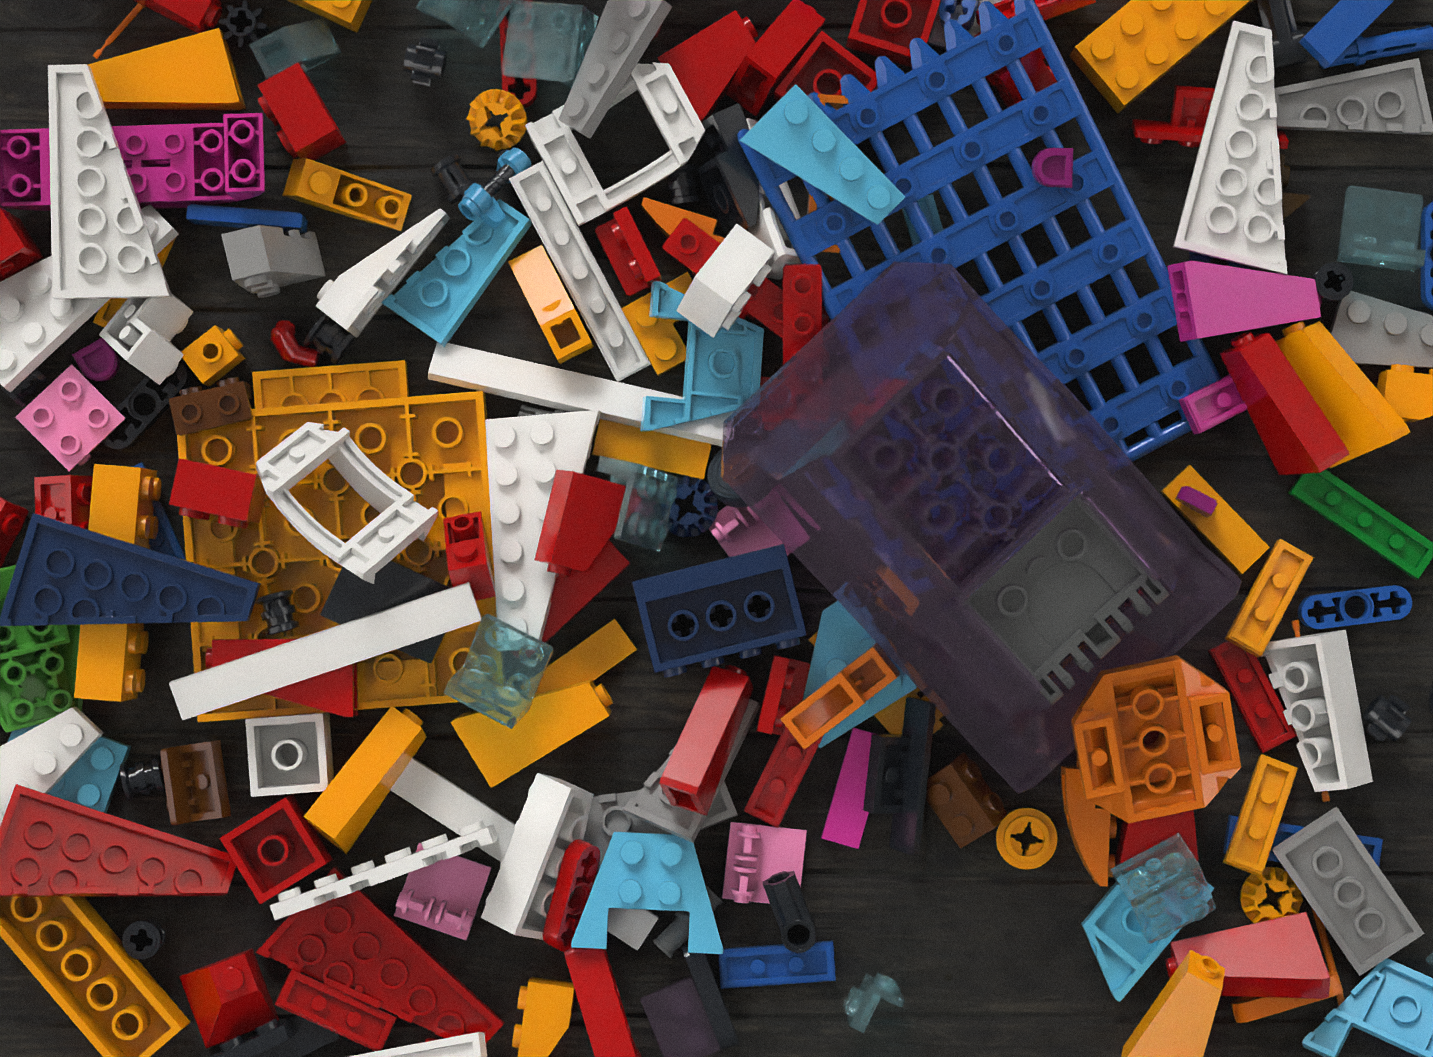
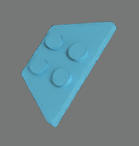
M1128 867L1081 923L1110 991L1117 1001L1120 1002L1213 891L1214 887L1205 882L1142 867Z

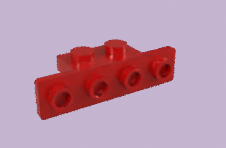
M1175 85L1170 122L1133 119L1132 130L1135 137L1148 144H1161L1163 140L1178 141V144L1182 146L1199 147L1215 88ZM1277 130L1279 149H1288L1289 140L1284 131Z
M684 218L663 244V249L690 269L693 277H695L719 247L720 243L690 220ZM766 278L759 287L752 284L747 290L751 297L741 310L739 318L745 319L747 316L752 321L756 319L783 339V290Z
M785 264L783 266V415L820 417L822 415V367H828L829 348L828 344H822V329L829 328V316L824 306H822V267L820 264Z

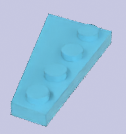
M796 84L739 140L875 225H878L905 198L895 185Z
M498 199L497 203L506 215V218L498 228L490 227L478 217L462 231L463 235L449 247L446 245L441 249L430 264L422 271H416L406 280L407 284L394 295L390 294L381 303L445 347L532 225L529 218L501 199Z

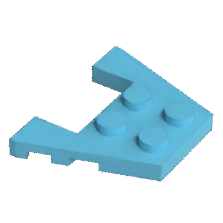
M660 281L652 282L649 317L688 321L683 399L644 396L640 431L648 432L759 405L764 329L738 317L729 330L722 327L715 337L712 338L676 311L685 294L668 287L667 284Z
M614 832L572 939L571 948L607 949L609 908L688 911L690 913L688 953L723 954L722 942L694 843L674 834Z
M1385 959L1351 991V994L1337 1008H1334L1324 1018L1325 1020L1313 1032H1310L1302 1042L1303 1047L1323 1057H1338L1351 1028L1355 1027L1418 1057H1433V978L1391 959Z

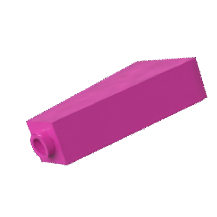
M1186 261L1167 266L1180 342L1321 317L1320 307L1322 300L1317 292L1315 279L1197 261Z

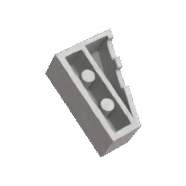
M257 225L221 234L232 280L251 294L257 293L258 298H264L279 294V287L326 276L316 233L309 231L300 235L299 230L293 229L288 231L289 236H285L283 228Z

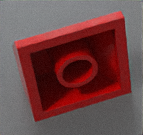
M252 948L179 976L206 1048L253 1031L256 1027L276 1018L277 1021L279 1020Z

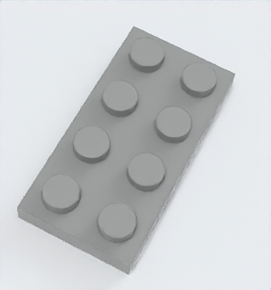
M1337 807L1331 809L1272 848L1278 860L1359 976L1425 934Z

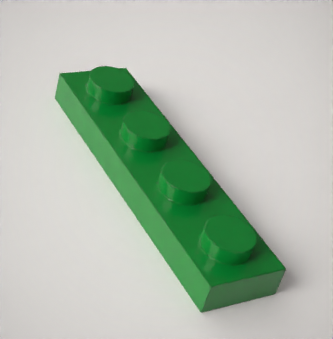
M1326 469L1321 473L1301 474L1288 492L1414 579H1419L1433 558V542Z

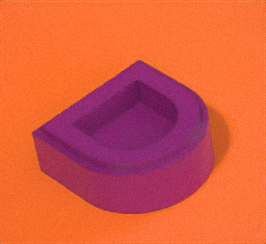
M1047 148L1040 151L1034 157L1031 167L1035 180L1045 187L1072 188L1073 148Z
M103 338L72 354L82 373L91 380L97 382L108 381L119 370V356Z
M1182 486L1175 498L1181 504L1207 518L1212 515L1218 504L1217 500L1188 486Z

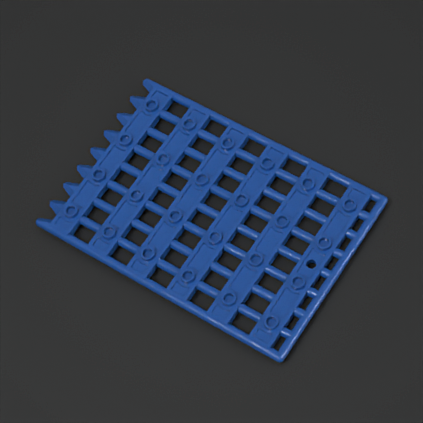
M1014 0L1015 16L1010 19L1003 15L991 2H982L978 7L981 34L973 37L956 20H947L944 24L947 52L942 55H938L921 38H913L909 44L912 70L906 74L886 56L878 57L875 61L878 88L872 92L853 75H844L840 80L842 96L848 98V104H843V107L835 110L826 102L824 106L820 102L818 93H809L808 97L855 145L869 139L885 171L883 174L905 196L887 216L904 208L920 242L901 252L884 220L875 225L836 200L830 201L826 193L804 180L802 181L811 197L813 196L817 204V210L796 219L779 185L796 177V175L740 142L739 140L749 131L748 129H741L737 134L738 142L796 251L801 264H819L815 254L834 244L838 245L840 255L852 278L831 288L822 271V304L948 549L953 554H959L1052 505L1071 486L1080 490L1192 431L1179 403L1180 399L1221 379L1202 338L1186 341L1193 356L1173 366L1158 337L1159 333L1177 324L1168 269L1034 0ZM1041 48L1057 82L1036 93L1019 58ZM1006 66L1023 100L1002 111L985 76ZM972 84L988 118L967 128L951 94ZM937 102L954 136L933 147L917 112ZM1075 117L1091 151L1073 160L1072 188L1045 187L1039 184L1033 177L1032 169L1020 146L1041 135L1047 148H1064L1054 128ZM903 120L919 155L899 165L882 131ZM1007 154L1023 187L1002 198L986 164ZM972 172L989 205L968 216L951 182ZM1110 187L1126 220L1105 230L1089 197ZM938 190L954 224L934 234L917 200ZM1076 205L1091 238L1071 248L1055 215ZM1041 223L1057 256L1037 266L1021 233ZM870 226L886 260L865 270L849 236ZM1007 241L1023 274L1003 284L987 251ZM1144 256L1159 289L1139 299L1123 266ZM973 259L989 292L968 302L953 269ZM1110 274L1125 307L1105 317L1089 284ZM939 277L955 310L934 320L919 287ZM1076 292L1092 324L1071 335L1055 302ZM905 295L921 328L900 338L884 306ZM1042 310L1058 342L1037 353L1021 320ZM871 313L887 346L866 356L850 324ZM1008 328L1024 360L1003 370L987 338ZM1144 342L1159 374L1139 384L1124 352ZM974 346L990 378L969 388L953 356ZM1110 360L1126 392L1105 402L1090 370ZM940 364L956 396L935 406L919 374ZM1076 378L1092 410L1071 420L1056 388ZM906 382L922 414L901 424L885 392ZM1042 396L1058 428L1038 438L1022 406ZM1178 410L1182 419L1161 429L1157 420ZM1009 414L1024 446L1004 456L988 424ZM1144 428L1148 437L1128 447L1124 438ZM975 432L990 464L970 474L954 442ZM1072 435H1078L1080 444L1077 448L1071 449L1068 446V439ZM1111 446L1114 455L1094 465L1090 456ZM941 450L956 482L936 492L920 460ZM1077 464L1080 473L1060 483L1056 474ZM1043 481L1047 490L1026 500L1023 491ZM1009 499L1013 508L993 518L989 509ZM975 517L980 526L959 536L955 527Z

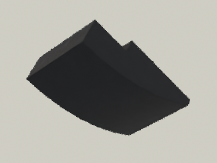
M739 103L719 111L703 121L702 125L705 133L697 145L705 164L698 168L694 175L696 179H699L702 193L714 218L717 219V225L724 238L727 237L736 224L745 230L755 225L759 204V180L737 139V134L741 129L749 130Z
M392 560L375 573L374 584L361 579L342 566L320 615L336 623L344 624L451 587ZM445 633L398 648L397 650L431 664Z

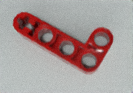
M570 946L567 951H564V955L594 1056L641 1057L632 1037L606 949L571 948Z

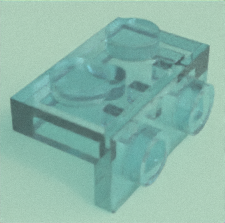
M878 972L875 978L866 974L859 989L854 986L851 988L843 1005V1008L846 1009L845 1013L849 1026L864 1033L880 998L902 1008L905 999L900 991V987L897 986L898 982Z

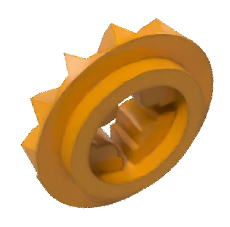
M490 89L479 94L469 104L471 107L466 120L470 123V135L475 136L481 142V146H488L498 151L511 148L522 139L526 131L527 117L523 105L513 94L501 89ZM490 111L495 116L508 114L504 121L500 123L502 130L497 126L487 127L485 125L492 117Z
M1033 808L1015 809L1005 816L996 831L997 849L1003 859L1010 865L1025 870L1035 869L1044 865L1053 856L1057 846V831L1051 819L1043 812ZM1028 822H1030L1031 834L1041 839L1042 843H1029L1024 855H1022L1021 842L1010 836L1011 834L1023 833Z
M1265 867L1260 877L1251 874L1245 880L1240 894L1242 909L1253 923L1299 914V909L1303 902L1301 891L1287 871L1277 867ZM1265 883L1274 892L1286 891L1277 900L1279 912L1270 904L1258 906L1267 897Z

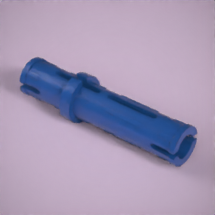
M1426 25L1425 27L1364 38L1359 35L1328 67L1350 63L1360 66L1364 65L1367 60L1428 49L1433 50V27Z

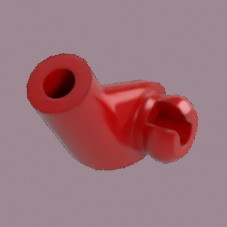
M287 320L277 322L275 328L271 331V341L282 359L307 367H317L320 353L316 349L298 344L294 336L295 326L293 323Z

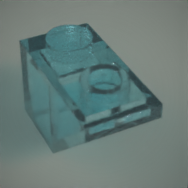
M324 18L283 27L250 44L267 79L297 62L304 71H307L341 53Z

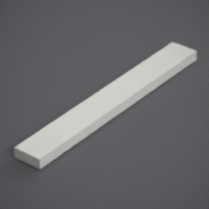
M437 342L428 371L429 380L568 412L600 410L601 415L599 419L641 428L644 396L683 399V397L450 343H447L444 347ZM734 411L652 431L726 448Z
M467 582L173 680L169 685L182 720L482 621V617L471 585Z
M412 758L390 790L459 835L458 829L479 821H483L485 827L493 825L498 839L491 844L478 847L501 862L512 839L515 823L420 761ZM609 908L608 932L638 951L659 917L651 911L644 909Z

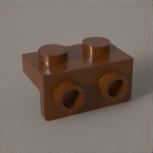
M236 377L216 382L217 387L203 390L202 386L180 390V396L168 399L176 434L183 436L251 420L253 415L249 401L254 400L252 386L245 381L240 382L239 378Z
M220 740L160 750L161 771L164 776L167 796L166 806L171 825L231 816Z
M961 753L949 764L928 776L926 800L960 849L994 829L1007 816L1001 798L997 793L991 791L982 778L980 768L974 761L968 758L966 753Z

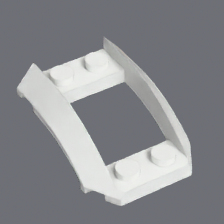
M637 63L610 108L638 90L670 151L605 190L602 189L571 131L573 129L558 120L564 105L553 110L550 115L525 125L534 148L537 149L578 226L630 200L678 170L688 162L703 137L705 129L669 63Z
M307 422L256 462V470L266 494L298 532L329 558L374 584L375 573L416 538L424 542L438 516L437 509L431 507L428 510L415 502L412 493L394 482L376 467L350 438V431L345 427L336 432L324 430V424ZM327 459L330 460L350 486L381 513L346 543L318 523L288 491Z

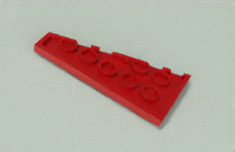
M18 784L14 787L0 826V897L225 896L228 893L236 868V864L227 852Z
M337 866L326 875L329 876L336 873L338 880L347 877ZM361 889L291 914L256 951L261 956L274 959L287 965L290 969L299 973H305L324 982L325 985L376 1008L389 1011L397 1015L398 1018L410 1023L413 1022L435 1032L436 1035L443 1038L482 1032L485 1033V1041L487 1043L505 1023Z

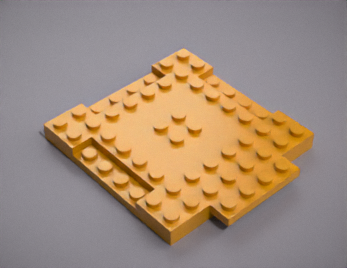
M405 360L252 372L255 409H251L253 415L251 420L183 436L177 435L178 455L181 459L258 475L256 462L305 423L324 424V430L336 432L345 427L350 431V438L364 455L394 482L412 493L415 502L428 510L431 507L438 510V516L424 542L416 538L395 556L392 561L452 588L448 572L443 518L481 511L494 575L485 427L487 410L486 396L483 391L409 397L407 361ZM329 459L288 490L318 523L344 543L349 541L381 514L350 486ZM267 494L260 524L249 522L247 529L217 523L219 515L215 514L210 515L209 521L183 516L187 561L261 583L256 599L272 593L292 590L293 594L288 599L290 605L294 604L296 612L292 614L294 620L299 621L300 627L266 636L267 622L266 620L262 621L260 614L264 610L262 605L256 603L254 604L249 621L190 622L194 673L206 670L207 647H212L213 639H299L341 625L321 616L320 613L341 571L342 565L322 553L299 533ZM496 597L476 600L482 621L446 632L431 664L397 649L359 661L358 710L508 698L505 650H499ZM260 694L197 715V721L209 722L325 713L326 711L267 694Z

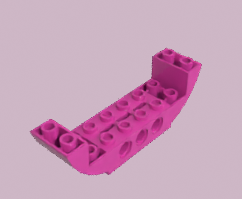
M263 113L223 114L224 123L112 126L140 208L142 209L148 205H151L154 209L187 208V205L190 206V204L217 205L250 199L264 193ZM49 128L0 130V208L51 211Z

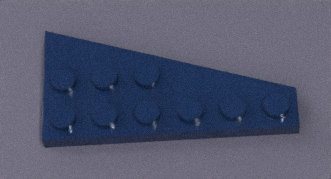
M32 513L0 615V626L249 621L261 583Z

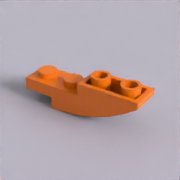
M1077 759L1076 767L1061 766V789L1066 820L1074 846L1084 867L1096 884L1108 887V877H1114L1115 855L1109 854V841L1116 837V816H1111L1110 812L1101 806H1095L1094 803L1086 799L1083 793Z

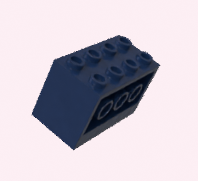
M784 544L632 582L654 672L663 671L664 678L686 673V665L701 662L702 668L725 663L723 656L737 652L740 659L762 654L761 646L773 643L776 644L778 650L800 644L799 637L807 635ZM760 595L761 600H768L769 607L764 609V615L761 617H757L754 611H748L747 606L753 603V596ZM722 604L725 610L731 609L732 616L727 618V625L720 626L718 621H711L710 614L715 613V606ZM679 614H685L687 619H693L695 622V626L689 628L690 634L682 635L680 630L673 629L672 624L678 621Z

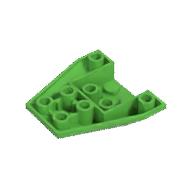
M16 565L0 568V615ZM80 625L0 626V725L6 733L44 723L72 707H77L82 712L83 699L74 698Z

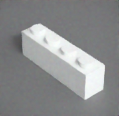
M1346 630L1270 641L1261 657L1265 656L1272 672L1268 676L1273 688L1279 689L1287 709L1283 711L1288 725H1293L1299 739V743L1296 746L1314 791L1344 790L1373 782Z
M540 773L536 774L534 782L529 788L528 797L520 818L515 824L514 833L507 852L501 860L500 870L493 888L486 899V906L481 916L482 919L513 935L543 940V929L564 853L574 840L584 839L594 794L560 778Z

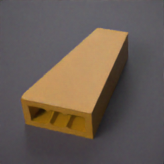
M220 28L88 64L91 67L105 109H245L246 106L229 45L223 38L225 34Z
M1302 320L1282 330L1285 337L1275 341L1349 451L1348 456L1336 462L1330 468L1394 442L1410 433L1407 424L1320 321L1306 327Z
M591 679L464 713L450 723L492 788L609 717L612 712L609 706L613 704V701L602 684L596 686Z
M391 706L304 815L316 832L345 854L351 849L390 792L392 786L427 738L425 732L420 727L423 721L407 708L401 713Z
M1190 950L1124 1044L1121 1057H1203L1222 992L1225 968L1220 966L1211 957L1202 956Z

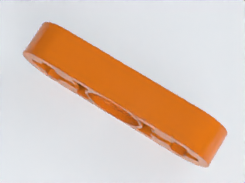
M1337 971L1328 972L1330 976L1328 998L1343 992ZM1241 997L1233 1000L1230 1004L1235 1021L1237 1023H1244L1323 999Z

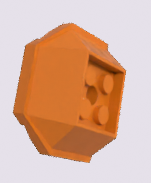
M1178 655L1100 671L1071 719L1084 796L1090 802L1101 806L1127 823L1205 808L1219 793L1227 780L1231 779L1241 768L1229 692ZM1153 730L1159 731V737L1155 742L1151 744L1143 743V738L1148 732Z

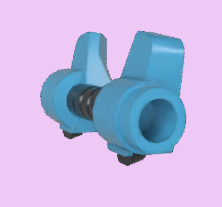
M512 148L511 150L503 149L498 154L497 172L483 186L473 183L471 186L467 185L462 190L463 198L458 207L466 218L475 221L480 217L492 228H498L505 221L506 215L493 196L506 183H511L509 178L532 166L528 156L518 148Z

